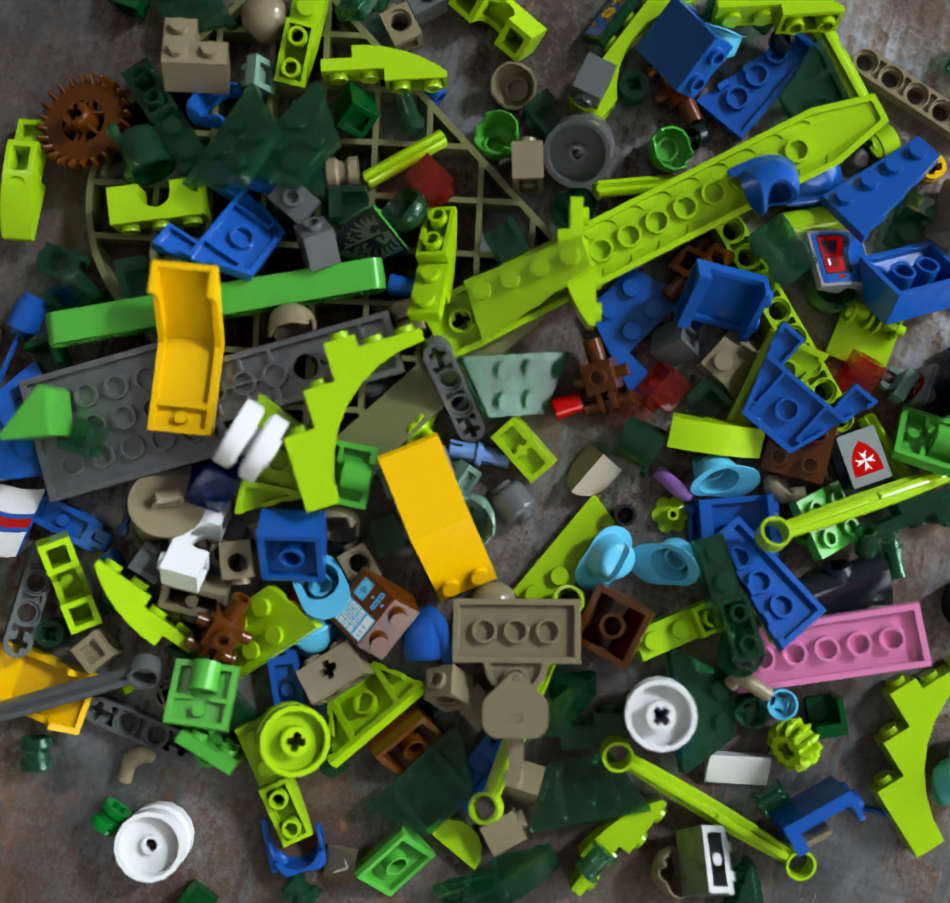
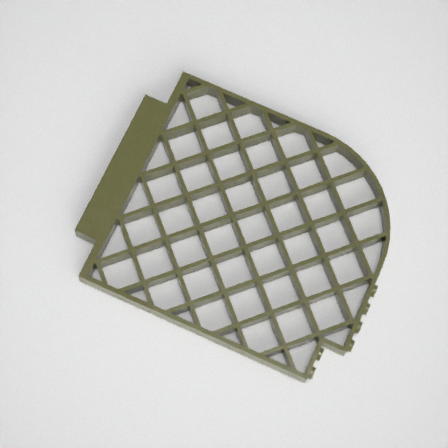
M233 0L229 8L221 16L212 18L207 24V28L199 34L200 41L228 42V46L229 43L270 45L269 60L277 64L281 40L275 44H261L256 41L245 27L239 26L242 23L241 9L247 0ZM330 0L325 20V31L322 32L319 48H323V59L333 58L334 49H351V45L381 46L340 0ZM292 1L290 3L286 2L285 5L291 11ZM336 15L351 32L335 31ZM160 68L127 99L131 102V107L128 111L133 114L132 119L127 123L132 125L139 114L159 96L157 128L131 127L129 132H124L123 134L127 137L126 142L156 143L154 181L106 179L109 166L115 154V151H112V158L109 161L102 158V165L99 167L92 163L85 197V218L92 255L102 280L116 301L151 295L148 293L152 260L162 261L164 254L151 249L152 242L161 231H153L151 228L150 235H123L121 233L103 232V192L106 193L107 187L138 184L146 192V195H153L152 207L165 203L167 196L170 194L168 180L171 144L210 146L208 176L222 161L223 146L263 148V171L274 173L275 149L318 151L316 188L307 189L320 201V205L314 210V217H324L325 204L363 206L374 204L376 208L377 206L422 208V223L426 207L456 206L457 210L476 211L474 251L456 250V262L474 263L473 277L479 275L480 264L502 265L523 254L481 251L482 212L518 213L529 225L527 252L535 248V233L544 243L556 238V236L423 90H411L410 93L402 95L394 94L392 91L386 90L384 80H379V82L375 83V86L356 85L375 96L379 117L373 124L372 139L362 140L360 138L329 137L331 100H336L346 85L335 86L329 82L325 83L323 76L322 83H307L305 89L276 82L275 95L264 96L260 94L261 97H267L265 134L224 132V128H211V131L172 129L174 92L165 91L162 68ZM230 79V83L237 82L240 84V81H245V79ZM278 98L319 99V135L276 134ZM226 100L215 105L212 108V114H219L225 118ZM383 103L418 104L427 114L426 136L434 132L435 123L453 142L447 143L448 145L445 148L425 158L423 195L378 193L379 184L369 188V192L326 190L325 160L328 158V152L371 154L372 167L380 162V154L394 155L417 142L381 139ZM433 157L468 159L478 170L477 198L431 195ZM484 177L504 199L483 198ZM208 187L211 221L205 222V232L219 217L220 198L226 199L210 187ZM248 189L250 195L255 200H261L263 206L272 215V204L267 198L268 195ZM192 237V238H194L195 240L199 241L201 237ZM282 241L273 252L301 255L297 242ZM105 245L150 247L147 288L121 287L110 265ZM409 248L408 252L390 259L417 260L415 256L417 248ZM269 258L257 272L256 277L268 275ZM373 295L364 296L363 299H344L304 307H309V310L314 314L317 323L316 330H318L319 308L363 310L362 317L372 315V311H386L390 305L399 301L372 300ZM266 313L254 315L252 348L264 345ZM545 315L457 359L469 387L539 325ZM470 318L459 326L462 330L468 328L467 322L470 321ZM157 332L145 333L152 343L158 342ZM423 342L415 345V356L401 355L404 365L415 366L367 409L368 383L362 384L359 387L358 406L347 407L344 414L359 415V417L337 436V440L379 448V456L404 446L407 443L406 441L423 425L443 411L442 408L445 405L422 358ZM225 346L223 356L251 348ZM435 347L432 353L434 352L437 355L440 364L443 362L442 352ZM312 355L299 357L298 360H306L305 379L314 377L316 359ZM448 371L444 372L440 379L445 383H451L457 379V375L454 372ZM306 400L303 401V404H290L281 407L286 412L303 413L302 424H308L309 429H312L313 421ZM420 414L425 415L417 426L408 433L407 427L412 422L416 423L415 419ZM235 420L225 422L226 426L230 429ZM378 458L375 466V471L381 467Z

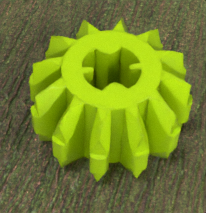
M801 717L785 721L780 720L768 731L769 736L766 743L771 747L769 754L776 756L778 759L777 765L785 764L788 772L791 770H796L799 773L805 771L818 762V759L821 757L819 753L823 746L817 741L820 734L812 732L811 724L804 725Z

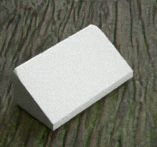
M705 750L704 782L766 786L771 767V757L767 753Z

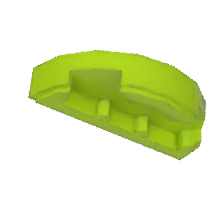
M459 817L436 820L427 828L429 833L473 870H476L481 860L482 844L479 833L471 823Z

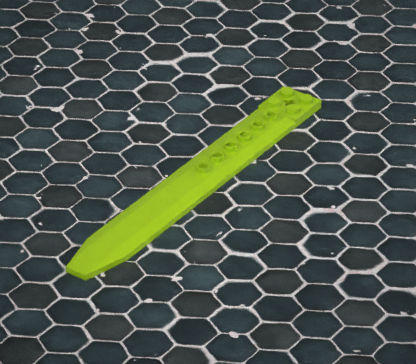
M873 93L810 108L589 220V226H583V236L585 239H589V253L592 261H596V270L602 271V285L751 210L752 208L743 192L739 178L728 177L727 171L730 168L754 157L766 154L781 155L794 163L801 185L841 164L889 122L876 94ZM556 238L502 265L556 245ZM463 284L452 290L450 304H445L442 320L427 322L433 336H443L450 342L456 358L459 359L570 301L564 288L560 291L558 290L536 308H532L520 316L510 326H506L497 332L494 337L488 341H482L473 309ZM459 313L463 317L469 316L470 321L467 322L468 328L464 330L453 326V323L456 322L455 316Z

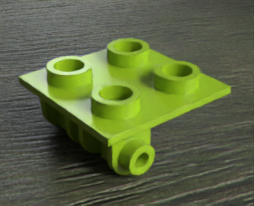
M847 297L825 353L868 372L882 376L897 337L902 338L906 332V327L903 326L904 320L885 325L865 304Z

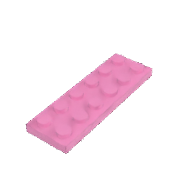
M918 601L820 616L780 652L775 644L769 642L762 625L726 631L733 670L739 669L748 673L772 689L932 666ZM740 687L738 694L748 693V691Z

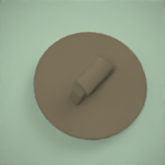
M172 469L140 477L129 492L127 506L132 521L140 530L158 538H175L185 535L200 523L205 512L206 499L202 487L193 477L182 471Z

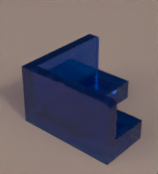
M240 454L234 465L228 469L212 461L213 458L194 463L184 501L220 513L242 483L243 478L239 476L238 469L246 456Z

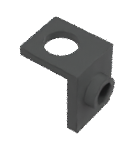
M287 174L267 196L274 208L281 209L297 224L307 219L320 205V201L290 174Z

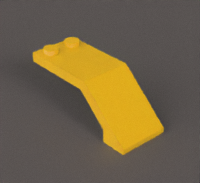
M152 260L148 293L153 296L158 347L147 430L214 437L225 347L219 267Z
M437 432L377 456L409 538L440 601L497 579L493 565L470 515Z
M0 639V701L99 675L95 672L89 675L83 667L34 647L31 648L27 655L21 658L10 657L2 650ZM8 641V645L13 647L12 652H16L18 647H24L25 645ZM92 697L26 716L44 723L48 730L79 735Z

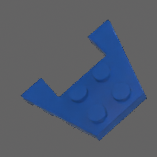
M222 160L208 176L206 185L231 201L230 204L199 241L171 223H168L152 242L151 249L190 263L218 266L219 272L251 281L282 242L286 231L261 202L258 204L248 192L249 188L242 180H238L231 172L230 165Z
M636 269L623 274L596 301L602 303L601 322H596L595 326L610 357L616 356L618 365L628 364L630 375L623 376L622 380L626 391L632 389L634 393L652 375L630 354V351L671 310L674 311L675 304L667 301L661 294V291L667 286L666 284ZM692 320L690 325L697 331L704 323Z
M781 321L744 402L741 413L791 454L826 434V431L854 418V415L875 406L878 401L860 385L853 382L832 406L825 402L784 367L786 361L806 339L785 321Z
M37 362L31 363L0 388V432L20 408L18 400L22 399L18 381L42 375ZM0 438V481L43 476L34 441L2 440Z

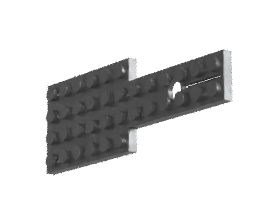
M386 310L223 356L214 437L147 430L158 342L18 381L23 403L38 384L62 387L70 392L74 436L34 440L50 502L61 501L133 481L140 477L214 458L228 433L225 422L236 420L249 398L257 403L258 394H264L280 407L306 400L303 391L310 389L309 382L325 377L328 378L329 383L334 382L323 343L329 342L328 336L347 330L348 336L355 334L358 346L365 345L363 339L373 335L382 334L383 339L395 336L389 311ZM397 353L382 363L362 384L405 373L401 353ZM303 355H312L318 362V371L310 379H302L295 372V364L298 358Z

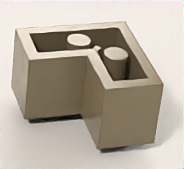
M165 17L161 53V68L165 91L229 94L231 69L228 42L200 41L198 19Z

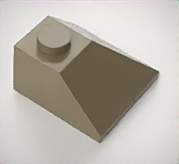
M728 329L694 368L733 403L761 345L751 336L747 342H742L737 331Z

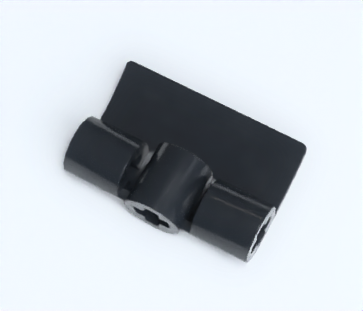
M879 551L854 559L851 562L846 559L831 560L822 566L823 572H815L797 578L827 610L821 616L867 609L869 606L893 604V587L889 566L885 557Z

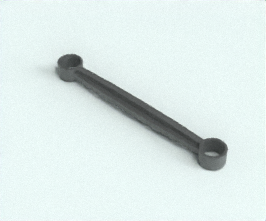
M139 654L131 659L128 668L82 678L0 701V722L90 698L128 685L140 690L152 689L159 684L162 663L154 655ZM137 670H149L153 673L143 674Z

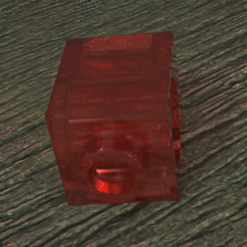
M428 153L405 174L406 183L430 207H436L438 204L444 205L454 194V178Z
M854 348L834 377V380L842 394L853 382L860 385L870 394L885 373L886 368L880 361Z
M658 361L635 390L643 397L641 403L650 411L655 413L659 410L669 415L692 386L674 367Z

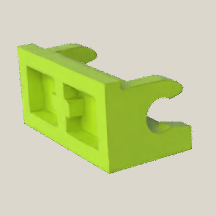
M518 414L490 437L531 484L558 460Z

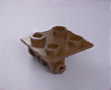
M839 425L826 431V434L791 454L769 437L760 469L770 471L775 475H786L822 485Z

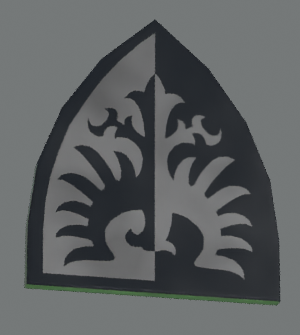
M374 204L350 216L341 225L336 234L340 258L349 261L379 257L384 261L409 251V248L384 218V212L376 208Z

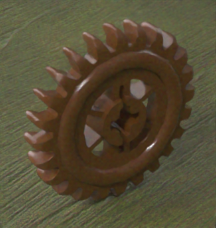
M79 72V84L72 77L67 76L70 88L67 89L61 83H57L61 92L60 95L50 91L47 92L54 101L53 104L41 102V105L49 112L48 114H36L40 120L46 123L44 125H35V128L40 133L45 134L44 136H37L36 139L43 144L41 150L48 154V158L52 162L58 163L62 168L70 167L73 171H76L82 167L84 170H89L92 163L99 167L102 165V158L109 161L112 158L111 152H119L121 149L118 143L126 142L127 137L123 134L131 129V125L127 123L132 119L133 115L128 111L131 107V102L126 99V92L119 87V84L114 80H109L104 74H101L99 78L94 72H90L89 81L83 73ZM97 106H101L103 111H96ZM75 133L74 141L69 138V135Z

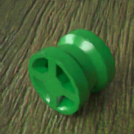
M107 797L102 803L101 811L94 813L90 822L99 833L114 838L120 829V825L129 819L132 813L121 801L113 797Z

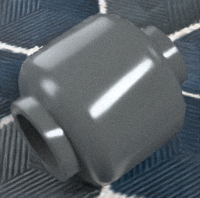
M509 478L491 492L493 498L490 504L505 524H512L517 521L521 525L534 515L531 508L535 505L536 499L521 480L512 481Z

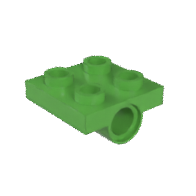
M903 405L897 418L890 459L950 478V419Z
M342 440L336 441L335 479L340 499L337 504L363 510L367 509L379 448Z
M836 480L788 505L793 516L797 517L821 506L846 498V494L840 481ZM857 518L793 537L792 539L800 546H808L814 561H818L862 538L864 533Z
M176 658L162 722L170 725L229 732L241 668L239 666L224 665L209 659L195 658L188 660Z
M185 727L174 741L194 753L195 760L200 766L205 768L215 766L228 775L238 767L246 756L236 737L231 735L226 737L214 730Z

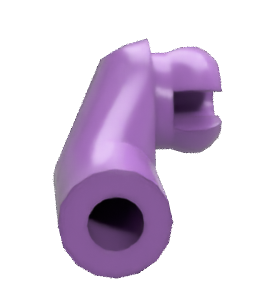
M665 466L659 467L654 472L653 477L679 501L689 502L692 500V497L696 496L690 490L692 482L687 481L683 484Z

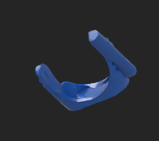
M231 82L229 94L193 93L187 101L186 111L194 125L222 129L226 125V119L219 114L207 115L215 105L232 97L259 103L261 95L243 89L237 82Z
M260 820L269 870L272 874L279 873L280 876L286 878L298 873L317 870L324 866L327 861L324 830L321 822L316 823V831L319 838L318 846L307 855L294 857L284 854L277 848L272 837L269 820Z

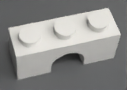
M204 493L206 507L200 523L185 535L169 538L170 546L167 552L162 551L157 562V570H160L162 584L198 594L209 570V551L198 549L193 545L203 539L221 542L232 518V504L230 500Z

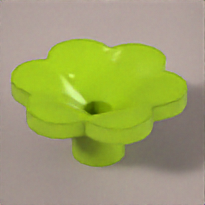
M418 415L415 419L416 423L412 422L407 427V432L409 433L416 427L425 415ZM436 416L423 425L406 442L411 443L433 434Z
M675 496L670 499L666 497L659 498L656 501V508L651 512L652 520L658 523V529L664 533L671 530L676 532L682 531L685 527V520L688 519L683 502L679 501ZM671 512H674L673 517L670 516Z

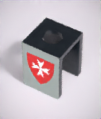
M933 363L914 369L920 376L903 401L902 406L906 405L943 418H950V380L936 376L939 365ZM934 388L936 397L933 402L927 403L931 389Z
M873 425L864 428L859 427L836 435L830 460L837 480L840 481L843 490H854L892 476L878 434Z

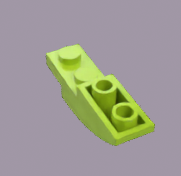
M330 0L292 1L290 16L286 17L274 76L275 82L305 89L319 48Z
M716 0L711 14V23L725 28L773 24L775 34L827 33L836 31L845 13V6L834 0Z
M351 45L352 57L320 59L324 82H329L335 86L346 85L348 81L375 84L379 80H385L386 90L399 95L408 94L411 90L423 89L427 93H436L441 91L442 88H448L447 70L430 60L404 50L375 45Z
M19 118L14 140H7L0 197L1 234L4 240L34 242L46 189L41 180L47 154L41 150L43 144L36 139L37 136H44L45 134L40 133L35 128V125L46 124L42 120Z
M570 197L568 229H557L556 244L583 235V226H589V207H583L584 197ZM585 239L589 250V239ZM592 261L594 265L592 269L564 287L570 304L587 330H594L596 322H601L602 303L596 302V290H601L602 271L596 270V261Z
M456 206L426 207L415 254L418 268L407 312L410 322L441 321L445 304H450L457 248Z
M109 557L105 561L100 558L96 560L94 567L107 597L118 613L139 635L154 646L164 636L189 653L192 650L183 648L188 634L194 633L192 629L180 621L174 625L165 619L168 613L157 605L152 604L150 608L146 606V603L152 597L151 593L147 591L150 586L135 575L132 579H129L120 573L123 567Z
M742 586L711 596L652 619L636 651L639 661H647L697 638L710 636L757 614Z
M257 717L237 726L234 731L260 786L258 792L285 848L313 835L314 832L296 778H288L276 774L259 756L255 746V728L260 718Z
M660 793L650 794L626 804L602 820L588 833L577 846L583 860L568 878L571 890L580 897L585 890H592L599 880L598 874L605 865H611L616 859L619 846L628 854L631 853L634 847L638 849L642 846L648 835L646 833L653 823H659L667 811L665 807L668 803Z

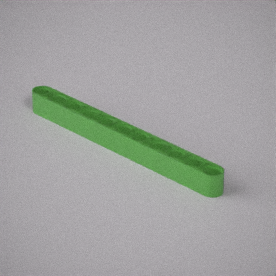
M379 257L341 262L314 272L306 268L253 277L251 281L242 279L220 283L223 320L272 312L276 307L284 303H298L303 306L385 292L387 291L383 260ZM152 295L54 311L44 315L49 346L54 348L157 332Z

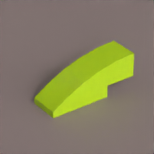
M673 412L667 447L721 456L759 459L765 432L754 425L708 416L702 418Z

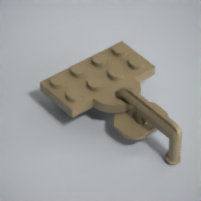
M453 598L452 663L484 664L486 676L495 687L483 701L482 722L484 730L491 737L509 739V769L504 773V781L510 787H518L523 783L524 739L539 738L548 727V702L537 689L547 676L549 664L581 665V599Z

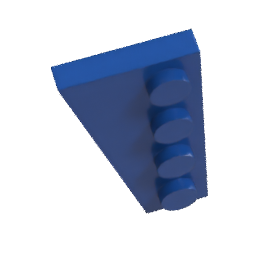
M796 34L794 45L789 52L779 55L768 48L755 60L750 61L731 77L716 85L707 94H703L696 99V104L699 110L740 143L815 55L819 47L804 34Z
M918 136L822 195L821 204L862 244L868 238L869 233L883 222L894 206L897 207L907 192L914 188L937 164L940 154Z
M740 516L715 535L716 543L779 652L827 611L774 553L765 552L757 545L755 532Z

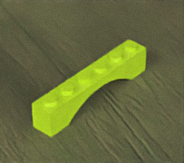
M641 0L640 5H642V8L637 14L632 12L622 25L624 29L622 34L618 38L614 35L604 48L606 54L603 59L617 65L598 109L593 107L584 108L578 105L574 98L570 97L569 93L567 99L570 101L567 112L570 114L573 112H591L602 117L604 121L607 119L617 102V81L622 61L631 47L649 31L670 0ZM683 0V1H685V2L689 3L690 5L694 6V4H695L698 0Z

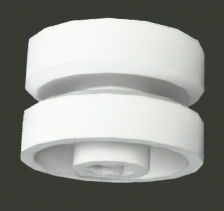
M249 398L222 441L212 461L228 469L234 465L240 454L245 455L246 457L238 469V474L253 484L264 466L267 468L282 443L280 438L290 422L274 414L269 417L262 429L258 428L257 425L264 415V407Z
M660 675L646 677L636 683L626 696L624 713L627 728L635 741L646 749L657 752L673 751L687 743L694 733L698 718L695 702L685 687L674 679ZM656 707H659L661 710L665 708V715L658 718L653 710Z
M159 800L145 804L122 824L115 837L114 853L117 864L126 875L136 881L153 883L164 880L179 867L193 846L195 831L191 818L183 808L173 802Z

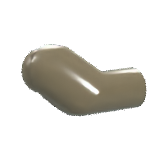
M769 474L763 478L765 494H773L774 500H777L778 504L792 503L807 495L804 486L787 488L779 481V477L775 474Z
M739 669L730 671L729 676L724 680L725 685L730 690L738 691L742 687L763 702L769 701L773 696L774 691L770 686Z
M141 744L126 751L123 755L116 780L125 784L132 783L136 767L143 763L151 764L155 760L156 751Z

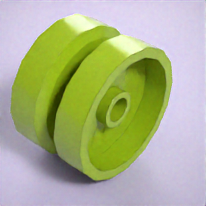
M281 701L269 707L259 718L255 728V746L261 759L276 774L288 778L303 777L315 771L326 759L330 748V731L325 719L310 706L298 701ZM294 732H295V733H296V738H295V740H294L293 742H290V743L287 742V741H286L287 738H292V737L294 736Z

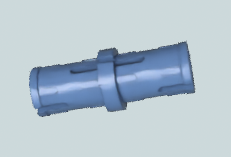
M454 439L450 440L448 455L451 459L473 462L475 466L484 464L504 469L509 467L510 459L500 448L485 446L484 442L474 444Z

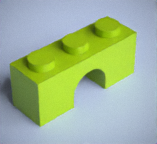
M450 0L448 3L468 22L482 21L491 25L499 34L494 44L515 62H519L533 54L548 30L514 0Z
M201 176L169 180L170 194L165 203L156 207L148 206L146 192L138 184L107 187L106 195L110 225L123 235H137L141 233L142 229L150 228L153 231H162L168 223L172 225L183 224L184 227L189 228L202 226L203 222L211 221L206 182Z
M68 530L36 541L38 552L47 575L54 586L71 635L103 623Z

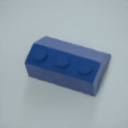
M932 240L860 257L858 264L866 306L885 325L950 308V257Z

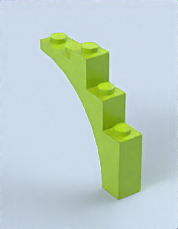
M412 324L394 329L395 336L383 339L382 334L364 338L365 345L358 346L355 334L348 336L346 330L329 335V342L323 343L334 382L329 383L327 377L309 382L310 389L304 390L303 393L314 429H309L308 424L289 429L291 436L283 438L307 513L337 504L340 501L335 479V446L339 426L349 402L361 384L382 363L400 351L424 342L421 328L414 330Z
M950 655L944 659L945 663L939 667L929 668L918 675V680L908 674L899 673L888 678L885 682L887 685L879 689L898 722L893 721L885 724L880 728V733L873 737L892 769L876 774L873 778L874 781L867 784V787L886 814L887 819L905 848L917 858L944 842L933 819L926 794L925 762L927 745L934 723L947 699L950 697Z

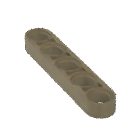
M862 48L852 56L851 60L865 86L950 141V100L870 48ZM857 58H867L871 63V69L869 71L860 70L856 64ZM882 75H893L896 79L895 87L888 88L884 86ZM910 90L917 91L921 96L920 104H911L907 99V92ZM934 107H941L945 110V121H937L933 117L932 110Z

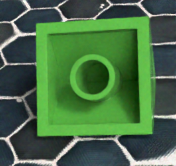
M38 384L0 432V438L2 440L34 441L74 436L70 392L62 387Z
M404 818L358 860L354 874L361 881L391 897L433 859L436 854Z

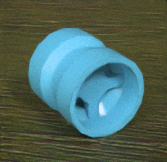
M784 687L773 689V696L769 701L763 702L760 700L764 711L778 720L785 721L791 719L798 710L797 697L793 692Z

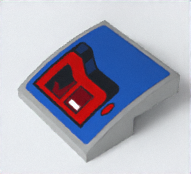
M845 229L815 230L802 234L817 290L839 293L846 288L863 291L858 261L860 257L867 256L864 242L861 244Z

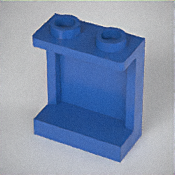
M670 0L636 49L677 92L695 98L705 87L706 82L716 69L725 61L733 46L720 38L696 15L698 11L692 5L683 0Z
M697 258L674 306L676 327L688 329L692 320L735 330L739 333L740 341L747 342L751 334L757 331L760 324V316L765 308H769L773 299V290H771L768 276Z
M773 494L693 500V504L697 507L694 518L697 548L700 553L698 561L705 563L726 560L715 541V535L738 516L754 532L766 518L771 516L779 517V505L777 500H774ZM772 526L764 527V533L768 540L777 544L782 543L781 533Z
M832 776L827 777L768 811L782 839L799 857L810 852L801 834L844 809L860 822L866 819L861 810L865 804L855 789L850 790L844 781L840 783Z

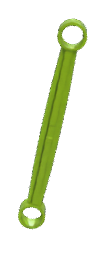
M836 31L827 33L810 32L846 99L869 95L850 56L841 45ZM888 124L884 125L867 140L871 153L878 160L901 147L898 134Z
M925 471L854 494L787 521L781 517L771 516L766 518L756 529L755 541L763 551L776 553L781 551L793 537L854 519L910 499L944 484H950V478ZM772 526L779 530L783 539L782 543L777 544L768 540L764 533V527Z
M563 585L555 591L553 599H561L565 592L575 591L581 599V614L584 613L587 607V597L581 589L573 585ZM549 664L547 676L537 689L542 696L545 694L556 664ZM502 738L484 791L476 793L469 801V815L477 824L488 825L495 823L503 815L504 804L500 796L506 785L504 773L509 769V739ZM482 796L490 797L495 804V813L488 820L483 819L477 811V803Z
M618 735L609 736L601 743L599 750L601 759L605 767L611 772L621 773L627 770L657 791L713 825L725 826V832L780 861L787 874L796 881H805L815 873L817 864L811 852L805 854L807 855V861L803 867L790 869L789 863L797 854L788 845L709 795L635 755L629 742L624 737ZM615 745L624 746L627 749V755L622 761L613 763L606 759L607 751Z

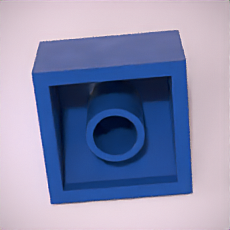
M262 508L256 532L262 580L325 582L327 553L326 510H315L307 513L306 510Z

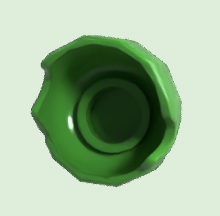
M501 109L486 112L482 122L474 128L475 148L483 157L494 161L512 155L511 141H518L519 138L517 119L512 113Z
M673 125L656 130L647 145L648 160L655 169L663 173H676L687 168V164L694 154L688 135L683 129Z

